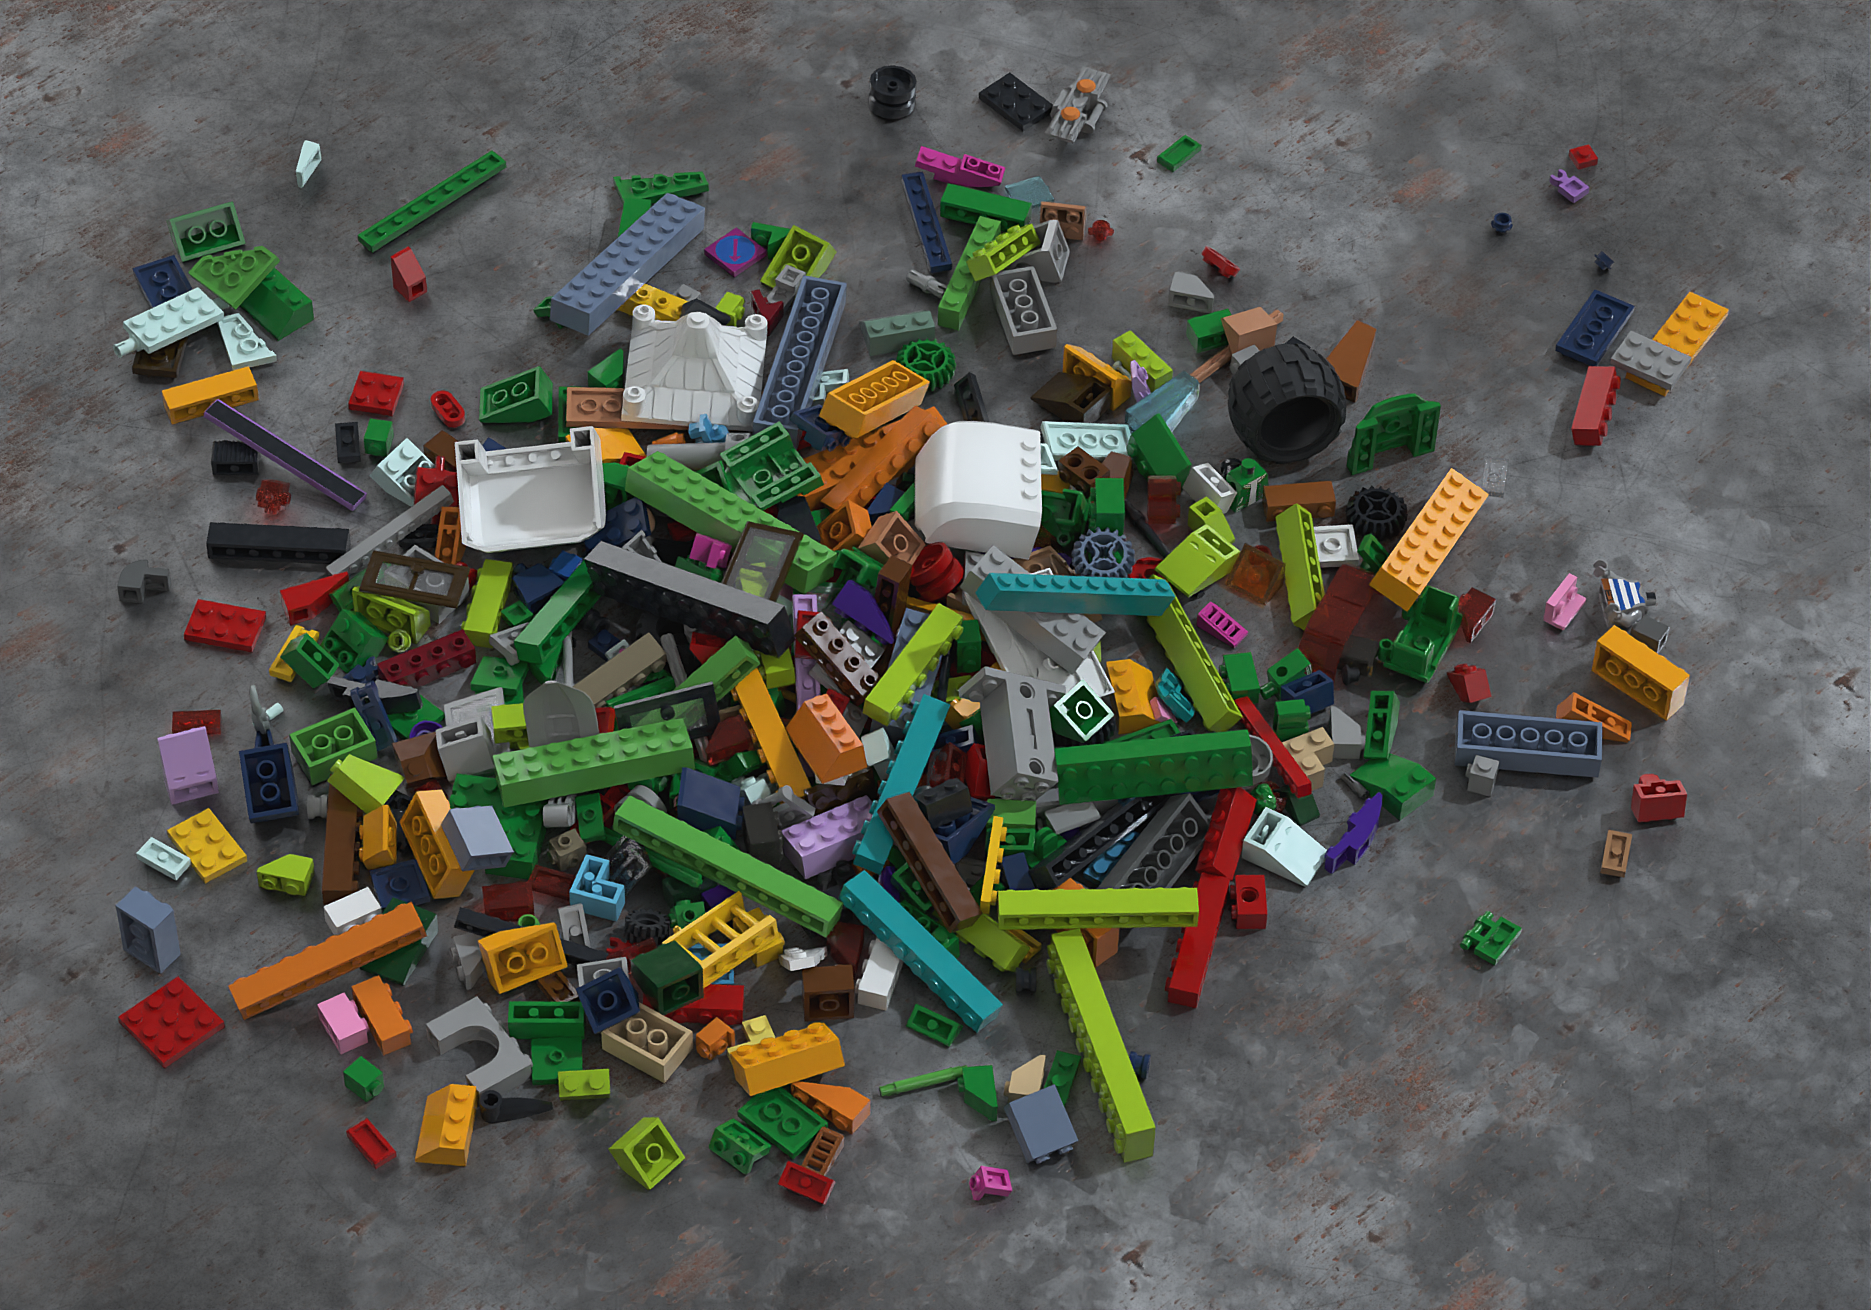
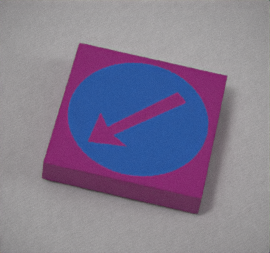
M737 227L704 249L705 256L734 278L767 256L766 250Z

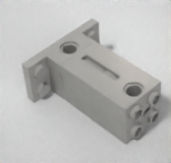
M985 666L959 688V698L980 702L991 795L1006 800L1036 801L1058 783L1049 708L1066 695L1065 685Z

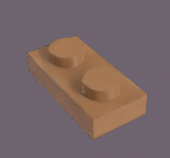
M1608 830L1600 873L1625 877L1632 834Z

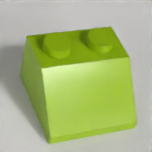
M643 1117L608 1149L620 1168L648 1190H651L685 1159V1156L659 1117Z

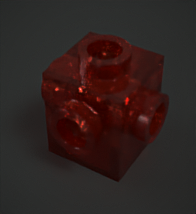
M262 479L261 487L256 492L257 507L264 508V512L270 514H278V511L286 510L291 501V493H289L290 483L273 479Z

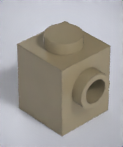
M575 828L549 840L548 858L552 864L558 866L560 871L573 868L583 862L587 854L586 844Z

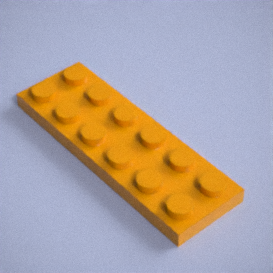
M1689 292L1652 340L1691 356L1692 362L1726 319L1729 309ZM1626 372V379L1664 397L1669 392V390Z

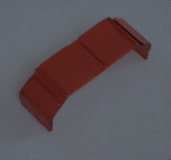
M1350 563L1342 564L1323 599L1307 623L1298 647L1311 663L1312 673L1321 670L1335 683L1336 669L1344 646L1373 594L1376 593L1384 596L1369 585L1377 573Z

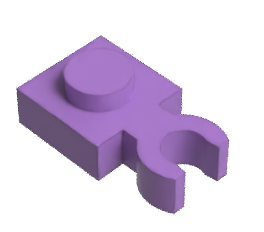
M1562 169L1558 170V177H1555L1553 174L1550 176V183L1558 187V192L1572 203H1575L1589 193V186L1575 176L1568 178L1567 173Z

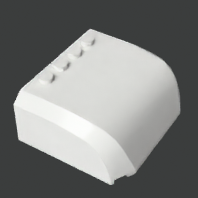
M957 421L941 427L929 438L915 458V526L918 531L921 530L925 535V542L929 544L943 542L947 547L987 553L994 545L1008 557L1029 560L1042 516L1040 431L978 421Z
M594 427L570 429L571 442L485 451L478 439L455 442L462 544L485 553L580 543L591 538L604 528L606 510L601 441Z

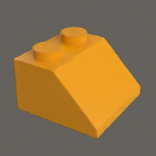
M382 805L364 815L363 825L359 827L360 839H363V847L359 848L360 862L365 864L367 870L397 864V822L389 806Z

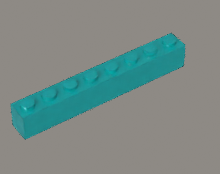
M923 694L920 702L915 701L911 714L915 716L912 722L909 720L906 722L902 732L906 737L904 741H898L894 754L898 755L896 761H890L886 770V774H889L888 780H882L877 792L881 794L879 801L874 800L869 813L873 816L870 821L865 820L860 832L864 835L862 842L857 840L852 854L856 855L853 862L854 865L879 875L881 874L894 840L879 817L877 810L887 798L910 792L913 797L947 716L950 704Z
M865 870L844 884L839 896L843 905L849 908L859 918L861 923L868 926L876 934L877 938L894 952L897 958L908 965L911 971L919 976L928 985L930 990L936 993L950 1009L954 1010L967 1026L978 1033L997 1018L1003 1004Z

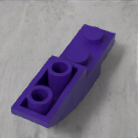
M1378 792L1372 799L1368 798L1357 813L1354 812L1347 820V832L1343 834L1336 846H1331L1325 853L1324 869L1333 874L1346 860L1355 865L1368 850L1379 825L1382 807L1381 793Z

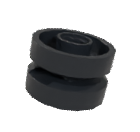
M895 65L876 69L871 74L869 81L870 93L868 103L870 109L876 115L888 119L908 116L916 105L917 80L915 75L910 70Z

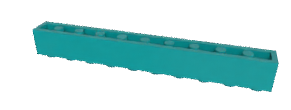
M989 573L975 592L984 609L988 611L1162 616L1176 597L1165 579Z

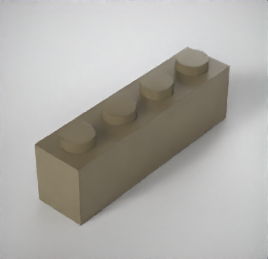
M648 632L572 687L585 692L593 701L595 708L606 707L605 701L627 693V690L632 686L641 685L646 680V676L653 671L656 673L663 669L667 662L666 652Z

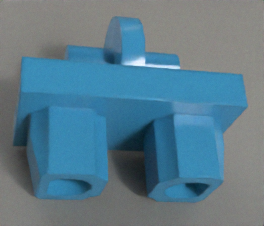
M701 414L699 422L689 424L691 439L697 438L695 443H724L726 435L729 433L724 425L714 424L712 426L707 414Z

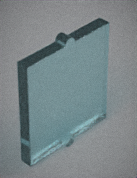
M1040 176L1005 186V190L1010 198L1032 203V209L1040 207L1041 201L1054 203L1049 186L1045 185Z

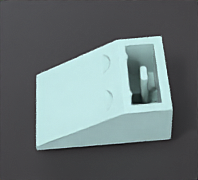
M406 438L376 466L369 476L385 492L412 507L414 505L417 467L432 469L435 468V465Z
M1265 807L1243 840L1242 858L1307 888L1326 859L1324 856L1327 850L1290 818Z

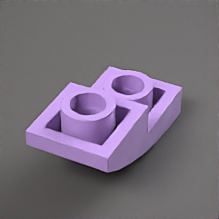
M1133 360L1130 364L1132 390L1137 403L1142 409L1150 406L1149 396L1151 392L1146 384L1148 374L1144 367H1140Z

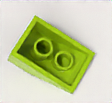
M793 225L760 282L774 288L776 286L775 279L786 265L806 272V276L819 278L826 271L837 251L825 240Z

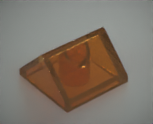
M1244 543L1225 585L1263 605H1267L1284 584L1286 563Z

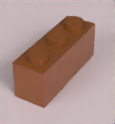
M1332 481L1264 486L1262 504L1266 522L1276 521L1275 517L1296 503L1309 511L1312 518L1335 516L1336 498Z

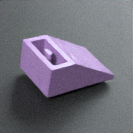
M205 726L157 738L164 782L171 805L219 793Z

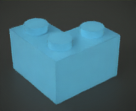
M586 854L569 891L570 905L581 903L584 913L617 922L625 904L624 885L609 881V860Z

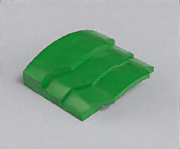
M1412 393L1391 397L1373 405L1364 419L1356 426L1352 447L1348 450L1346 466L1351 475L1372 470L1376 453L1407 445L1413 457L1434 452L1441 410L1440 403L1426 401L1417 394Z
M780 421L720 453V457L726 465L725 472L732 493L755 505V507L762 511L778 502L783 503L800 493L804 496L824 485L821 475L811 462L806 463L794 448L790 434Z

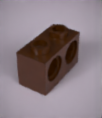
M1079 446L1058 460V474L1061 480L1065 483L1068 482L1088 498L1090 497V488L1095 487V478H1110V469Z

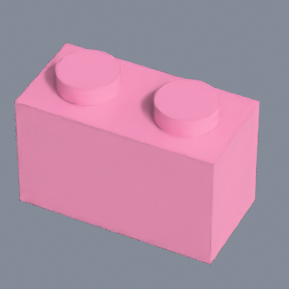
M345 993L317 1004L319 1020L341 1055L368 1043L367 1032L370 1031L365 1018L360 1019L354 1000L349 1001Z

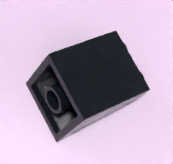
M796 495L783 503L780 502L777 519L821 544V537L805 496Z

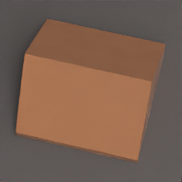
M1261 307L1221 318L1232 354L1252 345H1255L1260 351L1275 345L1277 323Z

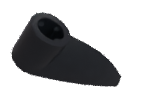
M494 1090L485 1091L479 1100L481 1117L487 1123L506 1122L553 1110V1104L550 1101L523 1097L502 1098L501 1094Z

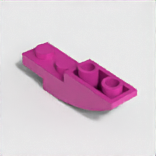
M923 146L920 147L915 167L935 173L933 178L935 180L968 187L1000 186L1006 168L964 154L963 159H959Z

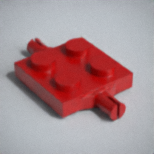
M444 456L435 457V468L417 467L414 505L443 485L451 493L454 501L448 507H459L457 472L444 469ZM441 511L431 518V524L439 526Z

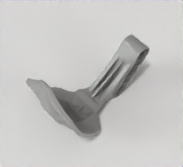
M547 681L527 695L524 700L523 710L529 747H538L599 734L593 701L581 690L558 681ZM577 793L549 799L548 804L543 807L545 828L567 827L573 825L578 820L575 799Z

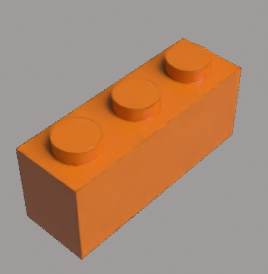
M378 975L351 986L353 1000L362 1018H365L370 1032L383 1056L411 1045L410 1034L413 1033L412 1026L408 1019L404 1020L401 1016L403 1015L401 1006L398 1001L394 1002L391 998L392 991L388 983L384 984Z

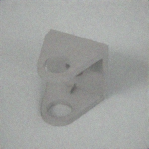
M1049 220L1033 226L1041 243L1032 249L1035 251L1024 254L1011 264V269H1018L1016 266L1018 263H1028L1034 266L1039 281L1057 283L1062 282L1070 250L1059 221Z

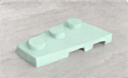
M239 313L224 316L223 320L217 322L232 370L277 362L276 354L266 347V343L255 335L252 327Z

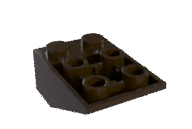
M1058 372L1034 393L1030 399L1066 422L1094 423L1111 408L1113 388L1095 377Z

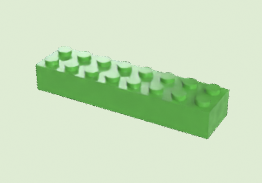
M683 718L493 755L495 777L504 808L681 773L682 767L695 770L693 746Z

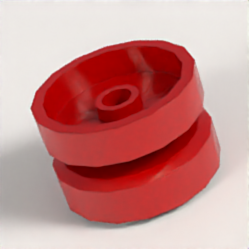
M935 542L924 547L912 564L910 583L916 587V591L922 599L933 601L941 598L957 586L964 575V568L953 557L951 550L945 543Z

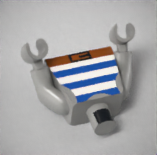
M1599 559L1593 564V567L1596 568L1593 571L1594 576H1601L1602 578L1598 595L1607 627L1622 625L1628 628L1643 618L1645 606L1656 605L1655 592L1642 593L1639 581L1617 576L1609 570L1608 563L1603 559Z

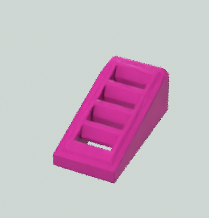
M1209 602L1197 615L1196 626L1232 648H1235L1248 635V631L1212 602ZM1233 631L1236 632L1233 637L1229 636Z

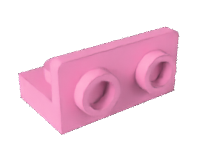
M1569 573L1546 602L1543 621L1561 630L1568 626L1586 602L1585 597L1577 594L1576 576Z

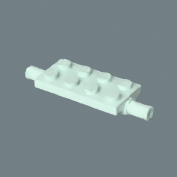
M197 287L123 321V328L128 332L129 339L114 344V353L119 358L135 350L139 352L144 349L148 354L223 320L224 312L222 310L231 306L219 297L213 300L210 299Z

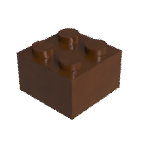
M838 964L835 966H815L802 969L804 1022L854 1018L852 965Z

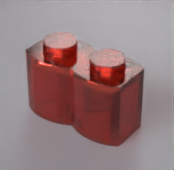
M1148 476V524H1176V518H1180L1181 508L1180 504H1176V497L1181 496V482H1177L1176 476Z

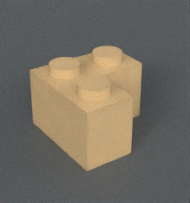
M1321 727L1282 742L1312 782V791L1323 787L1325 774L1323 765L1332 762L1334 742L1325 729Z

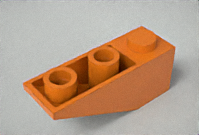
M800 1081L791 1083V1095L821 1118L829 1120L838 1129L845 1130L852 1135L870 1115V1099L849 1087Z

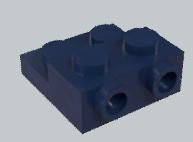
M820 404L792 412L790 421L796 424L800 430L806 431L804 440L810 443L815 450H828L831 452L836 446L846 447L850 443L851 437L847 436L843 430L829 425L826 420L819 417L823 407Z

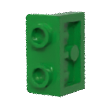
M733 1118L714 1129L709 1149L746 1175L750 1173L754 1161L769 1154L772 1145Z

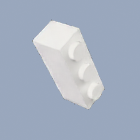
M876 938V941L872 940L868 952L870 957L869 960L865 959L863 962L862 979H857L855 993L858 994V1004L887 1011L904 962L897 958L884 942Z

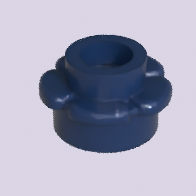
M1503 212L1497 213L1494 216V220L1491 221V226L1500 233L1509 231L1513 227L1511 216Z
M1600 251L1598 255H1594L1597 258L1594 262L1601 269H1612L1611 266L1614 261L1603 251Z

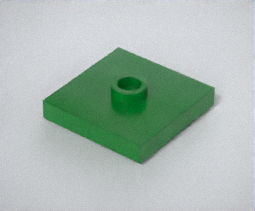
M483 656L470 683L471 690L486 692L502 687L503 695L517 696L529 671V662L520 660L515 665H509L506 658Z
M420 695L423 703L421 709L387 714L394 733L403 740L409 739V734L415 724L424 720L440 723L445 719V713Z
M582 1036L531 1039L533 1085L559 1084L558 1072L583 1070Z

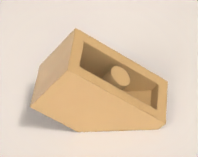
M1039 1055L1012 1071L1011 1081H1006L1004 1096L1008 1097V1103L1042 1089L1046 1055Z

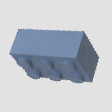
M135 886L115 905L123 950L161 974L181 955L174 910L169 904L156 900L150 892L142 891Z

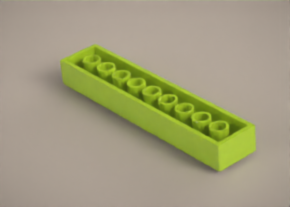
M1077 928L1051 934V943L1047 945L1050 958L1046 960L1049 974L1054 975L1056 993H1060L1062 996L1061 1005L1063 1012L1069 1015L1070 1031L1077 1036L1076 1046L1078 1052H1083L1086 1073L1090 1072L1092 1076L1091 1086L1093 1092H1098L1100 1111L1107 1116L1106 1126L1108 1132L1114 1135L1115 1151L1117 1154H1121L1124 1163L1151 1157L1154 1151L1156 1127L1081 930Z

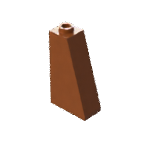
M1358 320L1326 358L1334 367L1342 382L1346 399L1354 403L1357 401L1375 345L1377 330Z

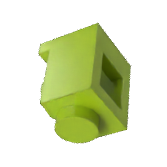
M726 292L715 308L731 317L726 326L737 327V321L742 319L745 312L743 307L745 300L740 295Z

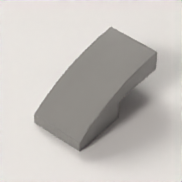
M786 265L775 279L776 286L767 296L769 304L783 301L785 313L796 297L803 275L806 276V272Z

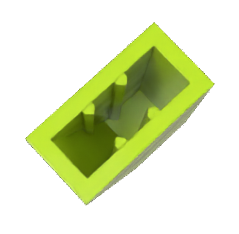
M349 754L343 762L338 759L331 767L330 771L333 774L327 781L368 814L385 804L404 780V777Z

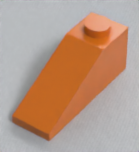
M442 507L435 557L444 563L456 565L461 562L466 549V545L462 544L460 508Z
M1575 692L1557 705L1556 719L1602 722V739L1625 743L1630 741L1631 721Z

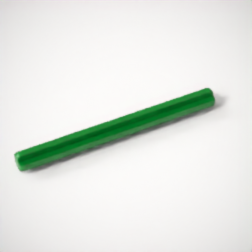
M605 827L606 839L602 841L620 849L629 838ZM640 844L649 865L694 888H698L699 884L703 883L701 874ZM628 847L630 851L640 856H644V853L637 848Z

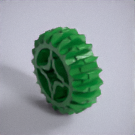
M928 337L925 341H921L918 338L916 342L910 341L908 345H903L902 349L898 351L897 360H895L897 363L930 381L927 389L934 391L935 387L942 389L943 384L948 385L950 379H953L956 370L955 356L951 348L946 347L944 342L938 344L937 339L929 341Z

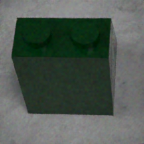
M675 940L662 944L645 954H639L631 960V975L654 1010L663 1016L704 998L703 968Z

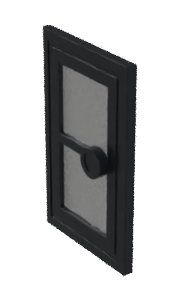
M712 681L614 706L619 730L683 718L690 740L723 732Z

